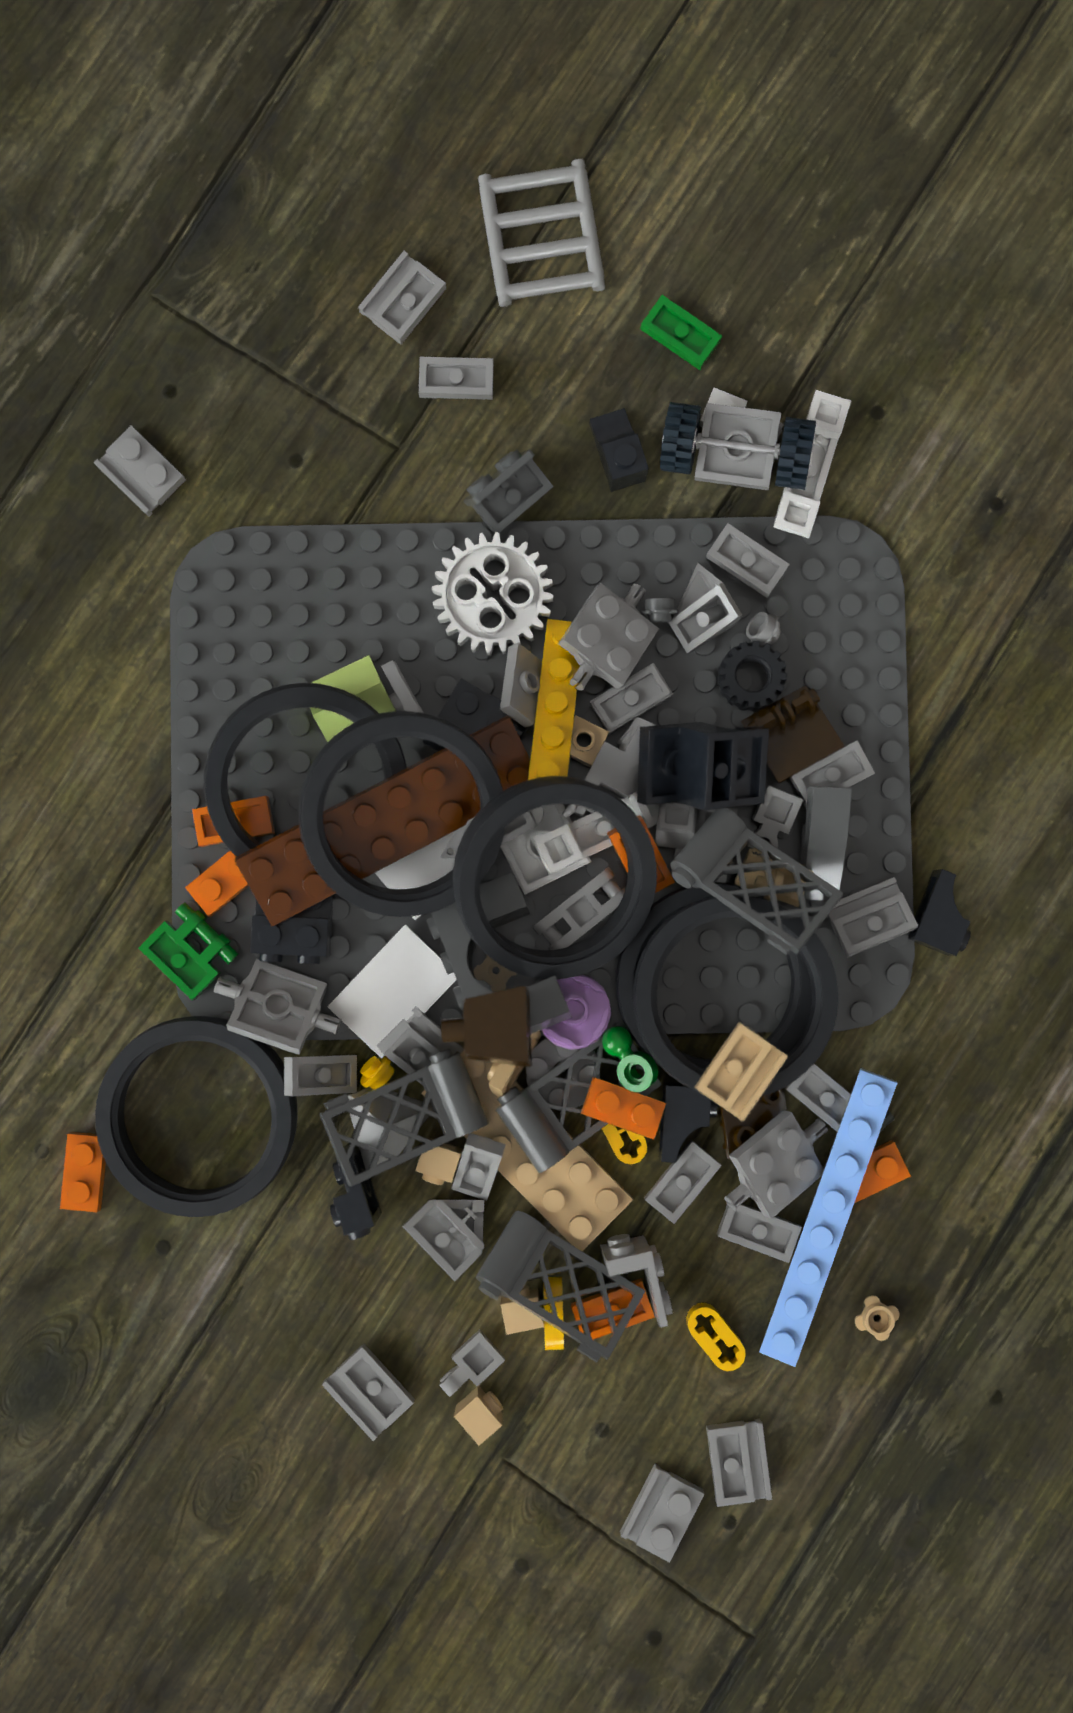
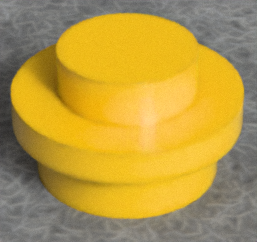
M376 1056L370 1058L360 1070L362 1074L360 1084L365 1088L370 1087L373 1090L385 1085L395 1071L390 1065L391 1060L386 1056L382 1059Z

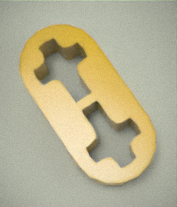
M607 1124L602 1128L615 1155L623 1163H638L646 1155L647 1143L644 1136L619 1127L616 1128V1126ZM627 1131L632 1141H640V1144L636 1146L637 1153L631 1156L628 1151L623 1153L620 1151V1148L624 1146L620 1133Z
M548 1277L553 1297L563 1295L562 1277ZM543 1283L544 1300H545V1299H547V1295H546V1291H545V1287H544V1283ZM563 1301L556 1302L555 1307L558 1318L563 1321ZM549 1304L544 1305V1309L551 1313ZM544 1321L545 1350H564V1333Z
M698 1303L692 1306L688 1311L686 1321L694 1339L721 1370L734 1371L740 1368L746 1356L745 1348L740 1338L712 1305ZM699 1314H702L705 1318L710 1315L713 1316L710 1319L712 1328L715 1330L712 1335L704 1327L695 1328L698 1325L696 1317ZM719 1339H722L728 1347L736 1345L733 1349L735 1354L733 1359L730 1360L727 1356L719 1358L722 1354L719 1345L716 1343Z

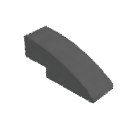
M811 786L807 790L806 824L802 825L800 864L839 890L848 839L852 788ZM818 890L805 891L804 893L805 900L828 901L829 897Z

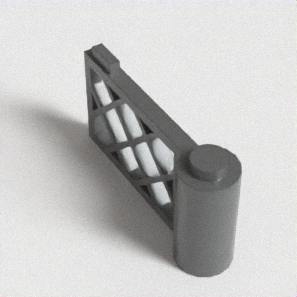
M727 808L715 809L670 864L673 870L672 876L678 884L685 888H702L770 935L767 942L786 955L790 950L798 955L843 895V892L746 828L741 818ZM749 843L761 851L763 862L742 864L740 852ZM735 859L736 865L729 866ZM786 868L793 873L795 884L774 886L771 870ZM765 870L768 887L747 889L744 873ZM738 873L741 890L725 891L715 883L721 875ZM818 890L829 897L824 906L807 908L803 891ZM797 892L800 909L779 911L776 894ZM770 895L773 912L757 913L750 908L749 897ZM808 916H815L814 919L811 922H809ZM802 917L804 931L797 940L783 931L781 919Z
M619 1022L614 1024L613 1026L609 1023L607 1030L614 1026H622ZM602 1037L594 1044L579 1049L525 1089L519 1091L515 1086L497 1099L501 1105L496 1108V1112L538 1173L551 1168L571 1150L608 1124L597 1120L591 1125L592 1118L586 1116L584 1131L573 1139L570 1138L563 1128L566 1111L581 1113L582 1110L567 1107L570 1084L590 1087L591 1084L571 1080L574 1063L580 1059L595 1061L593 1077L598 1078L601 1063L618 1065L620 1062L602 1058ZM632 1042V1046H631L632 1051H633V1052L638 1051V1049L636 1048V1046H635V1045L633 1044V1042ZM597 1048L596 1057L587 1056L588 1053ZM636 1064V1069H640L645 1074L644 1068ZM567 1069L566 1079L556 1077ZM657 1078L653 1085L637 1093L647 1096L662 1084ZM549 1081L565 1083L561 1106L546 1103L538 1089ZM550 1108L560 1110L559 1120Z
M450 1048L430 1056L431 1064L354 1099L349 1100L347 1094H344L324 1103L326 1111L319 1115L349 1186L356 1185L489 1124L460 1052L452 1054ZM417 1079H421L426 1091L421 1107L402 1099L408 1083ZM399 1088L397 1096L388 1093ZM379 1096L394 1101L387 1122L367 1115L373 1099ZM429 1102L431 1103L434 1112L427 1109ZM365 1103L362 1112L352 1109ZM400 1104L419 1112L411 1132L392 1125ZM343 1112L359 1117L351 1138L337 1132L332 1117ZM425 1114L438 1120L443 1135L432 1140L417 1135ZM365 1120L384 1127L376 1148L357 1141ZM390 1130L409 1137L404 1152L397 1156L382 1151ZM341 1140L349 1143L346 1152ZM415 1140L423 1143L415 1148H412ZM354 1146L374 1153L369 1168L356 1175L349 1162ZM380 1156L388 1159L377 1165Z
M521 1211L513 1213L476 1275V1279L481 1283L478 1288L484 1294L495 1300H498L500 1296L509 1298L579 1342L580 1345L577 1351L595 1362H598L600 1357L606 1360L609 1359L645 1293V1290L621 1275L609 1277L605 1265L551 1233L539 1221ZM549 1243L563 1251L566 1266L546 1271L542 1254ZM570 1256L579 1261V1263L572 1264ZM537 1263H539L541 1272L531 1274ZM583 1267H589L594 1270L599 1286L579 1291L574 1270ZM568 1271L573 1293L553 1297L548 1276ZM603 1277L613 1283L605 1284ZM542 1278L547 1299L532 1302L520 1294L527 1281ZM621 1287L633 1295L627 1308L612 1311L607 1290ZM601 1292L606 1313L586 1318L581 1296ZM575 1298L580 1320L566 1323L558 1318L555 1303ZM549 1304L551 1313L540 1306ZM622 1315L616 1326L614 1317ZM608 1318L612 1335L604 1347L591 1338L588 1323ZM582 1325L584 1334L574 1327Z

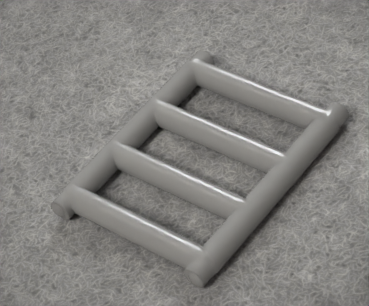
M583 159L572 161V166L493 179L490 174H482L478 177L499 306H509L512 304L513 299L588 287H592V290L595 292L605 289L604 272L588 176ZM574 182L577 198L575 202L498 214L495 194ZM580 217L582 237L507 249L503 247L501 229ZM580 252L586 253L589 272L515 284L509 283L506 264Z

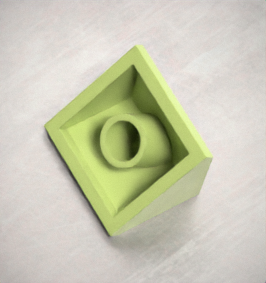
M369 655L312 682L333 686L354 694L367 702L378 713L396 711ZM310 708L327 742L344 728L354 723L335 712Z

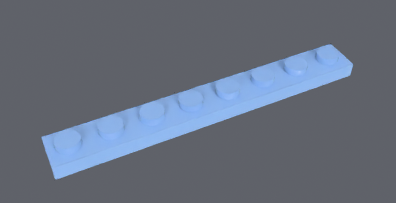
M860 1068L759 1353L791 1366H796L897 1086V1081Z

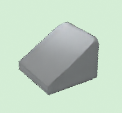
M679 802L659 804L656 845L683 849L695 835L697 808Z

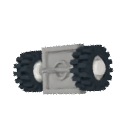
M670 402L661 447V471L691 474L696 449H699L695 481L769 490L774 459L778 460V455H780L775 486L805 490L808 469L811 467L814 450L813 439L816 421L786 417L780 448L777 438L781 412L707 403L702 433H698L701 407Z

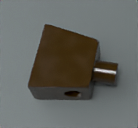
M520 986L464 999L463 1018L442 1019L441 1021L443 1043L464 1042L465 1056L471 1060L532 1067L530 993L527 987Z

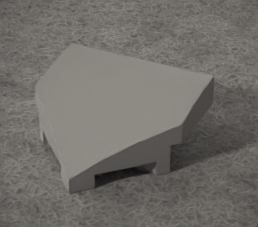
M429 1199L402 1226L453 1281H456L482 1254V1249H484V1200Z

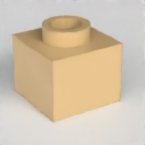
M575 715L570 758L591 768L609 731ZM580 734L589 735L591 738L590 745L581 747L577 743V737Z
M445 1143L421 1154L416 1172L423 1173V1180L436 1185H443L444 1181L452 1183L463 1149Z
M524 1285L520 1294L532 1302L540 1301L538 1288L530 1290L529 1286ZM501 1296V1309L506 1335L544 1327V1320L509 1298Z
M477 1386L456 1405L454 1417L479 1446L502 1426L503 1413L501 1411L503 1406L491 1391L485 1393L480 1386Z

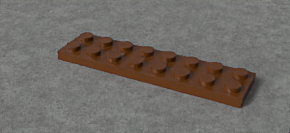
M505 716L470 735L483 748L492 761L500 778L503 791L528 780L530 757L510 717ZM444 748L323 811L324 832L330 848L342 865L358 878L364 879L465 826L467 821L474 818L480 811V798L477 785L468 767L457 755ZM299 824L235 857V863L272 927L336 893L325 883L310 862L304 849Z

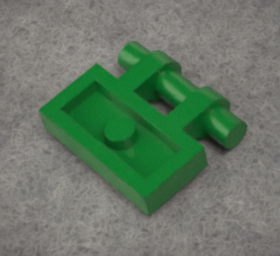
M184 902L175 911L184 923L176 929L168 921H164L138 949L193 1001L221 974L211 963L215 957L219 955L229 965L238 957L239 953L229 945L231 941L223 933L219 935L205 922L207 917L200 910L194 911ZM193 932L209 945L202 953L187 940Z

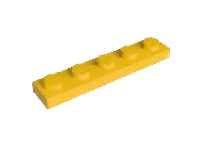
M547 619L528 780L547 776H568L577 689H575L577 684L571 686L570 680L580 665L574 656L558 643L571 625V621Z

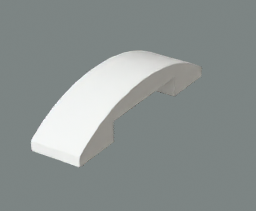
M818 390L815 391L806 417L807 420L816 421L813 439L814 450L811 467L808 469L805 490L784 487L774 528L806 538L810 537L820 505L822 491L851 400Z
M637 792L631 794L628 798L622 799L636 816L640 815L643 818L648 829L657 825L659 804L644 805L638 803ZM594 812L533 839V842L548 874H552L613 846L607 832L615 827L605 816Z

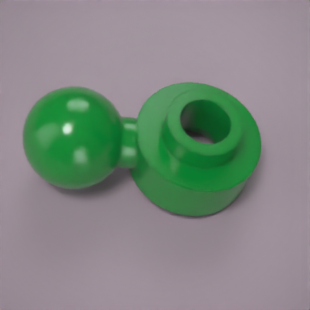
M614 1026L606 1030L602 1037V1046L609 1055L619 1057L621 1060L617 1067V1076L621 1085L631 1092H642L653 1085L658 1076V1067L655 1060L645 1052L632 1051V1036L627 1029ZM636 1064L644 1068V1076L637 1072Z

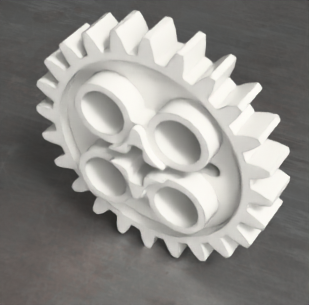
M495 532L492 542H487L484 534L480 533L479 544L474 545L468 537L465 538L466 550L464 551L453 546L452 551L455 559L442 558V563L447 572H435L436 578L443 582V584L432 586L433 593L442 596V598L433 602L434 609H445L437 617L439 623L451 622L446 629L447 635L450 636L459 632L458 645L462 646L469 639L471 640L472 652L475 653L480 644L485 645L487 655H491L493 647L499 645L502 654H506L507 643L511 642L513 645L520 643L519 638L522 636L532 642L534 636L530 629L533 627L543 630L544 624L538 617H550L551 610L545 607L543 603L553 602V594L543 591L552 587V579L541 578L547 573L548 566L547 564L535 565L540 558V554L535 552L527 556L528 543L526 541L518 548L514 547L513 535H510L506 543H501L499 532ZM497 560L505 565L504 571L499 575H489L484 570L485 566L490 561ZM471 569H476L491 590L496 591L500 589V599L508 609L514 612L516 615L515 619H510L495 598L490 597L486 600V589L481 582L471 575ZM469 584L477 589L476 595L470 600H462L457 597V590L462 585ZM516 588H523L528 591L530 596L526 602L517 604L510 600L509 594ZM488 612L497 613L501 617V622L495 628H486L481 624L483 615Z

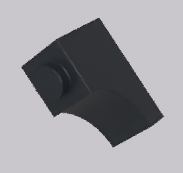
M625 408L591 418L589 424L610 491L613 492L646 482L649 468L638 434L634 433Z
M944 869L933 870L914 917L918 927L914 932H910L908 939L947 956H957L958 951L962 952L969 942L971 931L967 929L970 921L961 916L955 905L953 886L956 874Z
M663 1082L662 1102H665L666 1106L661 1118L658 1157L661 1162L676 1163L679 1149L686 1137L699 1127H709L710 1117L716 1118L717 1103L703 1093L695 1091L682 1083Z

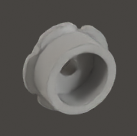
M765 612L756 614L750 620L746 629V635L751 639V642L760 641L759 647H764L765 643L769 645L774 644L781 633L778 617L775 614L768 615Z

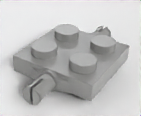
M602 583L597 585L558 644L571 653L580 665L570 680L571 686L577 684L575 689L584 690L592 675L603 678L616 689L623 686L659 630L657 626L641 615L636 609V606L646 594L644 588L639 590L640 585L632 584L624 599L618 597Z
M259 959L255 960L250 974L240 985L219 977L214 987V993L234 999V1010L227 1023L228 1031L300 1055L307 1036L315 1027L336 1035L341 1024L340 1018L320 1013V1005L327 990V983L264 961H259Z
M783 1110L729 1155L738 1171L740 1185L724 1197L727 1205L731 1209L736 1210L739 1205L750 1197L755 1200L763 1216L770 1219L775 1217L822 1176L824 1169L814 1153L813 1143L824 1133L828 1132V1128L825 1127L826 1124L822 1120L816 1119L814 1123L803 1131L792 1112Z

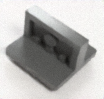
M518 449L509 452L494 465L498 471L493 476H490L489 473L485 476L482 475L466 489L470 495L463 501L467 506L474 508L494 534L495 532L500 533L554 487L532 460L535 454L531 449L521 453Z

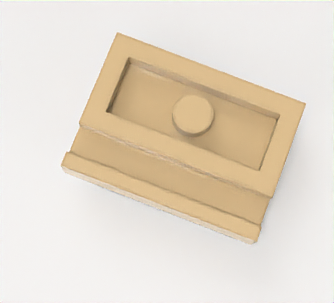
M738 1023L695 1085V1088L744 1121L788 1056L743 1024Z

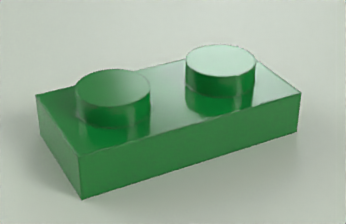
M664 295L660 296L640 327V330L698 370L702 369L722 339L721 334Z

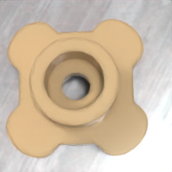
M486 954L487 958L484 962L474 968L475 978L488 983L493 992L505 990L508 979L517 973L501 966ZM494 967H498L500 969V972L498 974L493 973L492 970Z
M868 1296L864 1300L865 1307L861 1315H857L855 1318V1325L860 1331L867 1330L877 1340L884 1341L890 1336L895 1321L899 1319V1311L893 1305L886 1306L881 1303L877 1296ZM875 1315H880L879 1321H874Z

